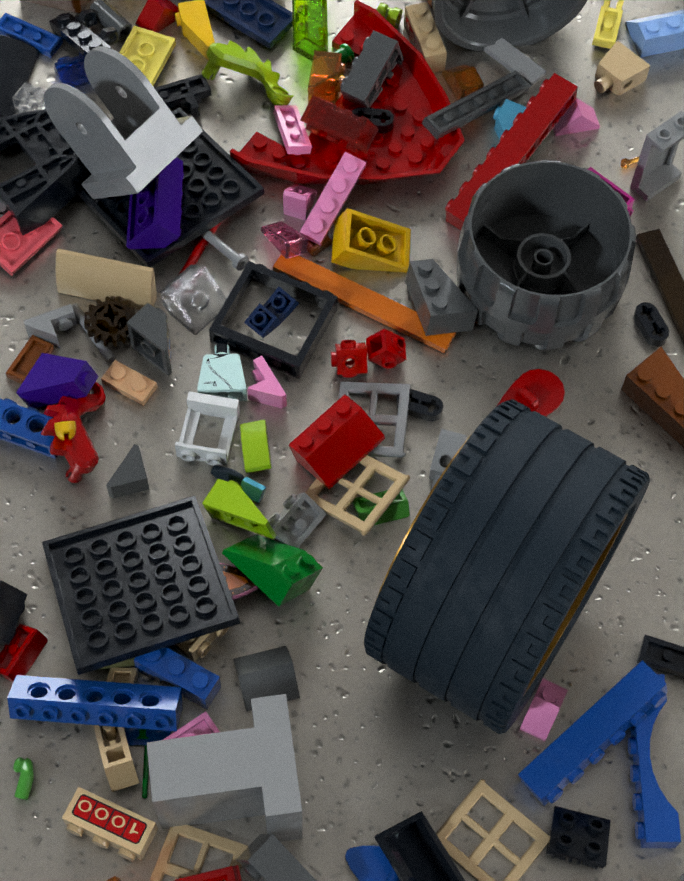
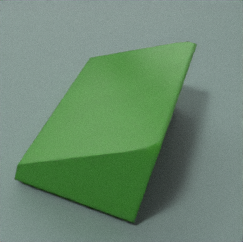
M403 489L375 525L410 516L409 502ZM388 490L373 494L382 498ZM362 496L355 498L352 502L356 517L363 521L377 505Z

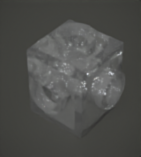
M25 82L12 97L16 113L46 109L44 104V93L46 90Z

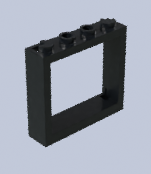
M248 261L209 329L210 342L216 345L221 343L227 344L230 347V351L252 360L263 356L269 367L300 379L337 311L338 297L327 290L322 291L312 287L307 282L292 279L285 273L270 270L263 264H255ZM251 280L274 289L280 287L293 297L323 308L297 356L225 327Z

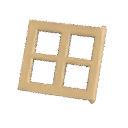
M368 455L359 462L366 468L354 483L345 478H341L337 482L346 487L348 491L336 506L318 496L325 485L317 478L305 492L328 515L361 532L363 536L369 533L410 480L409 475H405ZM376 472L394 481L382 498L363 489ZM358 494L377 504L364 521L346 512V509Z
M484 779L479 780L436 832L451 859L477 881H496L478 866L492 847L515 865L503 881H519L550 841L548 834L488 786ZM482 796L503 813L502 817L489 832L467 815ZM461 821L483 838L469 857L447 840ZM512 822L535 840L521 858L498 841Z
M190 825L170 827L150 881H162L165 874L178 879L200 874L210 846L234 854L230 866L238 865L239 870H241L242 865L236 859L248 846ZM179 836L203 844L193 870L170 862Z

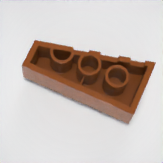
M660 347L626 375L621 390L684 448V378L663 348Z

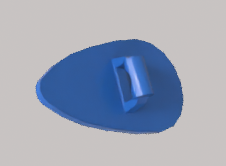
M358 846L347 850L345 860L358 881H400L380 846Z

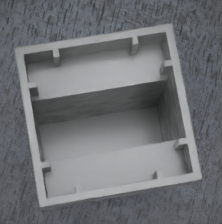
M286 694L251 699L254 728L147 742L152 803L162 830L175 826H192L265 815L267 834H273L280 842L303 838L302 806Z

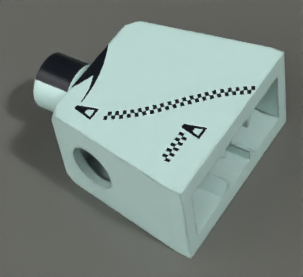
M227 344L215 345V354L203 356L197 387L198 393L247 401L246 383L240 355L230 354V347Z

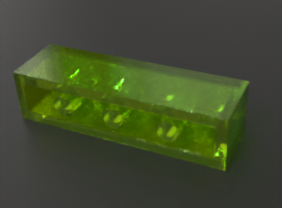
M292 0L293 50L312 62L328 51L327 0Z

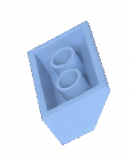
M684 9L630 20L625 23L640 58L684 49Z

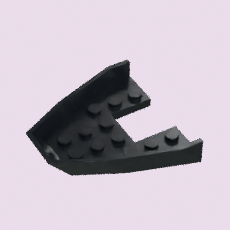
M46 109L0 118V151L18 143L35 165L0 183V198L17 220L22 235L35 230L49 221L84 188L81 184L92 175L59 133Z

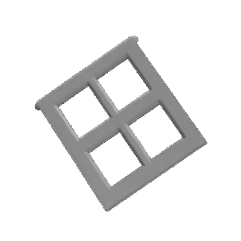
M340 382L338 400L344 394L348 397L350 393L371 394L369 414L367 415L376 425L396 426L394 447L377 446L368 456L405 457L404 445L410 384ZM378 394H400L397 415H376Z

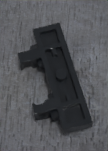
M91 9L81 11L75 17L69 12L63 13L49 21L51 29L84 57L95 47L103 46L112 49L110 45L119 42L117 29L113 26L103 28L100 33L96 34L89 29L98 24L96 14Z
M202 74L155 87V90L168 108L178 105L181 108L187 106L188 112L193 118L200 116L198 104L202 103L201 99L212 96L211 88Z

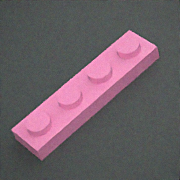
M347 152L344 153L301 228L300 235L320 246L322 245L365 169L366 162Z

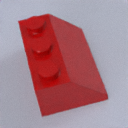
M344 394L289 444V447L296 461L330 489L385 439V436L362 407Z

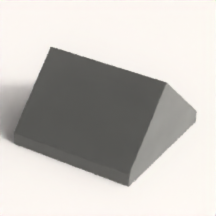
M287 646L233 659L246 712L252 710L251 699L281 694H286L287 701L300 698L294 665Z

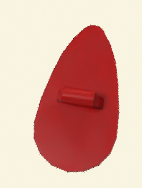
M529 370L523 373L510 386L498 405L504 401L514 399L529 407L531 412L536 411L547 417L562 404L565 394L564 386L559 377L548 370Z

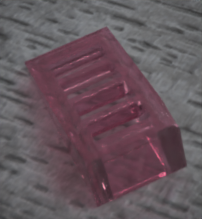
M280 221L261 227V232L286 259L307 252L308 239L284 222Z

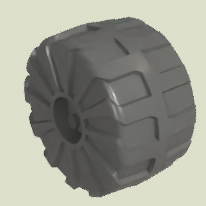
M556 160L518 163L502 169L501 173L497 174L487 183H483L472 197L468 215L465 217L460 231L457 247V285L477 308L478 313L475 321L479 325L486 324L495 330L498 338L504 342L518 346L521 342L534 344L540 350L560 349L563 347L564 342L571 340L581 342L598 332L604 319L613 314L623 295L630 276L636 246V230L631 223L627 210L628 205L619 192H616L596 173L586 168Z

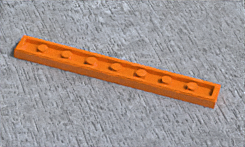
M284 249L273 265V271L285 273L292 279L307 282L312 287L322 291L327 290L338 297V303L444 354L456 336V332L426 336L416 311L289 250Z

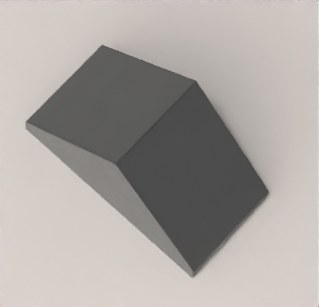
M133 445L106 486L110 497L117 498L149 490L147 475L138 445Z

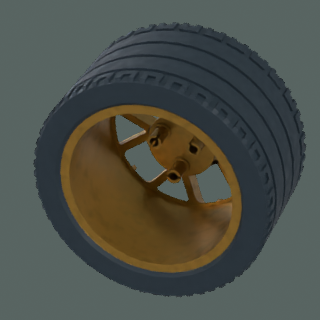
M514 399L500 403L486 416L464 442L434 485L389 567L378 593L364 637L367 655L382 664H387L390 669L413 683L419 682L421 688L445 702L450 701L453 707L474 720H482L483 725L498 734L506 733L541 682L611 561L650 483L647 472L634 465H626L625 460L602 447L595 448L594 443L569 429L563 430L560 424L536 411L531 412L529 407Z

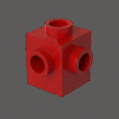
M382 329L366 338L368 361L385 369H392L407 360L406 343L403 337Z
M342 340L341 344H335V352H331V366L336 367L337 375L351 378L356 377L357 374L368 373L367 347L365 342L356 343L355 340Z

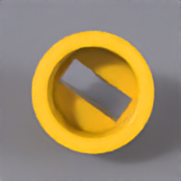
M75 421L54 423L55 433L59 439L64 440V434H68L69 440L75 436Z

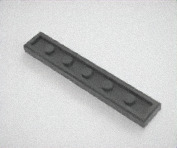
M515 70L425 117L422 124L436 139H439L503 105L506 99L512 100L529 90L531 85Z

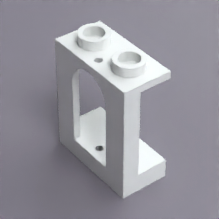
M189 391L187 397L188 409L180 440L175 443L177 457L185 461H205L213 466L227 465L240 414L239 400ZM201 414L225 418L217 449L193 445Z

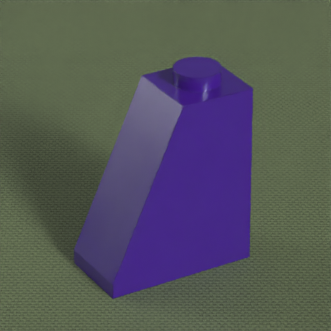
M42 353L16 393L28 407H42L58 403L62 396L75 399L86 397L99 376L87 361Z

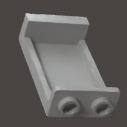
M680 111L649 132L645 137L630 187L646 202L681 177L682 172L672 163L679 142L684 139L683 111Z

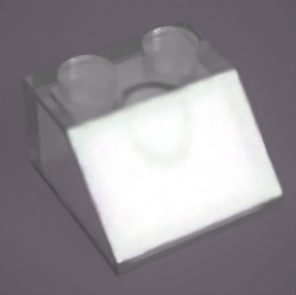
M192 264L156 294L168 313L194 335H197L217 317L227 299L205 265Z

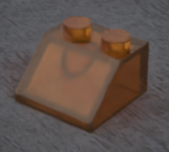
M314 50L308 83V116H315L335 104L339 99L340 86L346 69V64L342 63V53Z

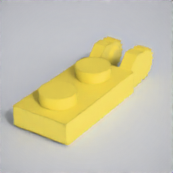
M604 0V4L600 9L592 45L611 49L616 43L624 0L617 2L616 9L609 7L611 0Z

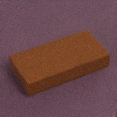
M32 335L7 370V378L22 384L42 353L52 354L55 350L54 345Z

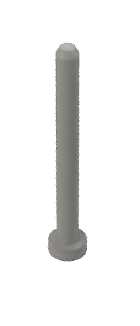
M209 230L200 235L229 258L236 270L241 271L246 267L249 257L244 253L238 254Z

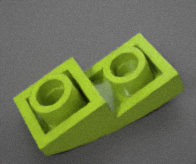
M265 419L240 424L246 473L271 469V452L268 444Z

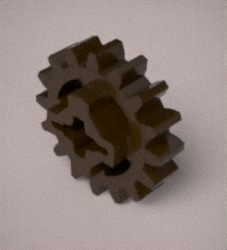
M106 296L105 302L97 299L96 306L90 304L89 312H85L84 327L87 330L88 337L94 336L95 343L102 340L105 347L109 342H112L114 347H117L118 341L126 344L127 337L130 338L127 322L136 314L135 307H128V300L122 303L119 302V297L117 296L114 301H110L109 296Z

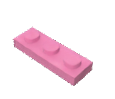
M274 105L273 114L287 154H311L312 145L297 105Z

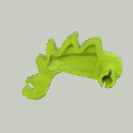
M229 40L227 45L212 43L206 53L209 61L201 72L204 78L214 80L220 67H224L252 76L262 82L265 86L267 97L274 105H288L294 95H288L289 92L278 85L277 82L280 74L272 72L269 59L263 63L251 47L248 46L244 51L237 43Z

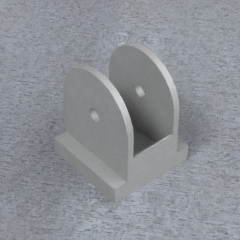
M98 46L86 54L84 68L92 88L114 118L110 121L101 108L88 96L64 83H55L45 91L44 104L51 121L92 174L81 184L92 199L138 194L203 130L192 115L176 118L150 81L129 59L113 49Z

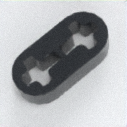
M359 107L353 109L350 113V126L356 131L387 133L393 129L394 115L385 109Z
M648 302L640 303L636 307L633 317L636 325L650 345L655 347L664 345L669 336L668 326L653 304ZM641 313L650 314L649 319L646 315L642 316ZM654 330L657 334L661 333V337H659L658 335H653Z
M410 389L411 402L408 407V415L431 422L440 419L443 412V402L440 398ZM397 394V400H396L397 409H398L399 395H400V394ZM434 405L435 409L433 412H428V408Z

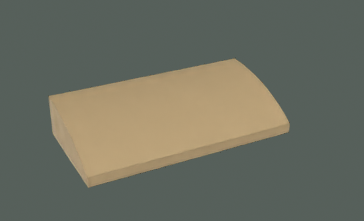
M59 248L56 251L55 269L58 293L95 301L99 299L102 302H105L106 296H109L110 301H114L117 296L119 297V302L122 303L128 300V307L134 306L138 310L147 303L154 307L157 299L154 268Z

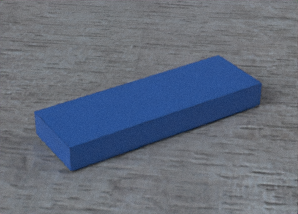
M5 13L0 18V35L24 42L38 49L39 53L49 58H52L63 44L62 37L8 13Z

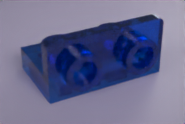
M80 52L79 56L72 58L64 56L54 63V70L58 74L60 82L74 88L90 83L84 68L85 57Z

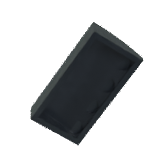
M0 35V118L17 113L39 56L38 49L4 35Z
M422 811L374 837L400 881H465Z

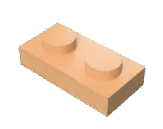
M114 360L101 378L102 384L142 406L147 403L158 388L157 382L117 360Z

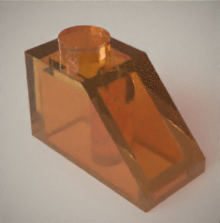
M460 65L442 71V75L456 101L483 88L484 83L474 66Z

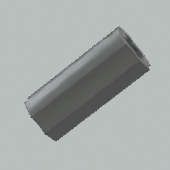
M106 0L92 2L90 9L95 12L97 20L105 28L113 26L117 29L118 38L121 41L129 36L132 24Z

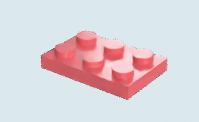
M10 211L6 212L0 218V266L13 276L62 230L63 225L52 217L44 225L22 235L15 217Z

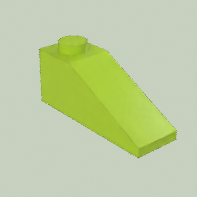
M217 479L202 502L211 518L275 539L277 534L268 520L242 490V486L233 480L227 482Z

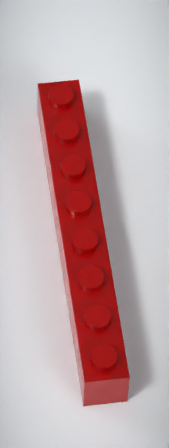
M556 73L549 80L545 79L539 89L540 92L536 97L533 95L529 99L523 113L517 114L513 121V126L510 130L506 129L503 132L496 148L493 146L488 151L486 160L483 164L476 166L470 181H465L459 189L458 196L455 199L452 198L445 207L446 222L461 231L464 219L468 215L472 197L480 186L501 173L502 169L518 163L523 164L529 160L575 101L578 86Z

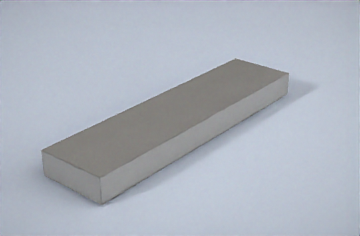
M503 38L497 40L494 45L484 47V51L509 71L513 72L516 70L531 86L546 75L545 69Z

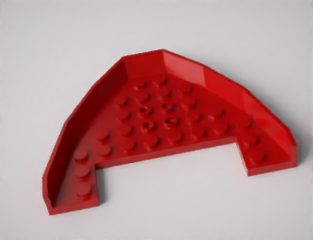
M356 0L354 2V15L332 40V47L338 50L341 44L346 43L352 49L355 58L359 57L363 50L365 39L371 36L373 30L398 41L404 61L401 65L396 64L391 72H394L393 77L390 80L387 78L381 85L383 87L382 92L370 107L392 112L394 115L393 129L387 133L362 132L352 129L350 126V113L353 109L361 106L344 99L343 95H341L308 136L312 145L311 154H287L285 146L257 131L240 152L233 148L229 152L230 156L249 173L299 184L325 185L328 183L342 156L347 152L366 162V167L355 185H368L418 179L441 173L465 140L460 128L436 139L423 126L422 121L425 117L450 105L447 94L423 55L376 9Z

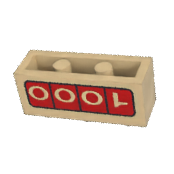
M427 2L405 6L404 26L411 44L423 55L433 73L445 71L447 51Z
M80 787L77 788L62 817L67 825V831L79 837H82L83 833L93 837L92 842L105 849L110 845L119 850L118 854L130 861H133L134 858L143 860L158 831L156 822Z

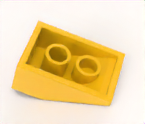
M347 208L334 222L331 263L357 270L406 273L409 267L411 229Z

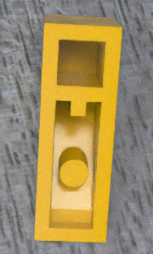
M205 0L178 3L179 12L175 13L177 27L181 26L183 36L209 61L206 53L209 46L215 43Z

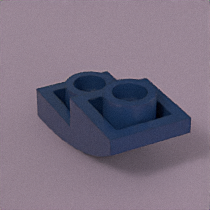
M278 287L264 305L258 304L244 323L264 338L299 305V302L282 288Z

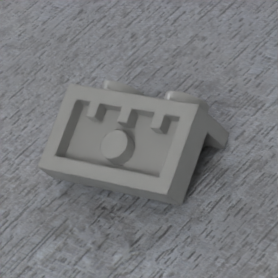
M304 492L289 496L283 503L285 508L282 512L274 514L268 522L277 534L276 539L279 542L298 548L327 513Z

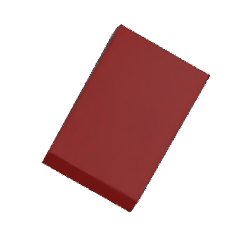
M148 0L135 24L137 27L159 33L176 21L175 13L179 12L178 7L170 0Z

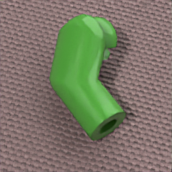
M18 757L14 762L13 770L21 774L14 797L28 800L34 781V765L29 758L23 759Z

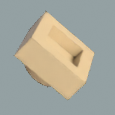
M110 668L106 682L137 684L139 679L138 668Z

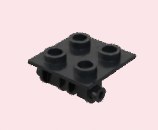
M555 806L550 842H548L546 854L551 855L552 859L565 860L568 857V863L576 859V865H580L582 861V865L593 867L595 870L598 867H606L611 820Z

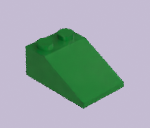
M256 534L224 549L222 552L278 607L310 590L323 569L315 558L305 550Z

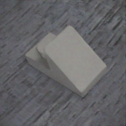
M69 304L24 320V325L29 338L34 335L53 344L54 347L60 348L55 332L68 330L72 326L77 325L72 305Z

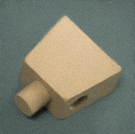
M617 41L599 62L595 74L597 81L594 82V87L599 93H604L609 89L616 95H622L646 81L650 65Z

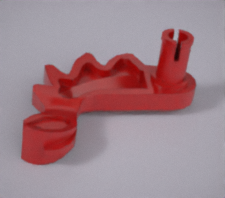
M98 382L94 383L86 397L75 399L62 396L57 405H48L44 411L45 415L53 418L44 426L41 435L55 436L50 445V453L52 455L65 456L70 465L66 472V478L69 477L68 481L71 483H79L83 474L92 472L98 464V454L80 419L86 412L96 411L106 400L104 389ZM75 421V436L69 440L68 434H64V440L59 439L55 433L54 423Z

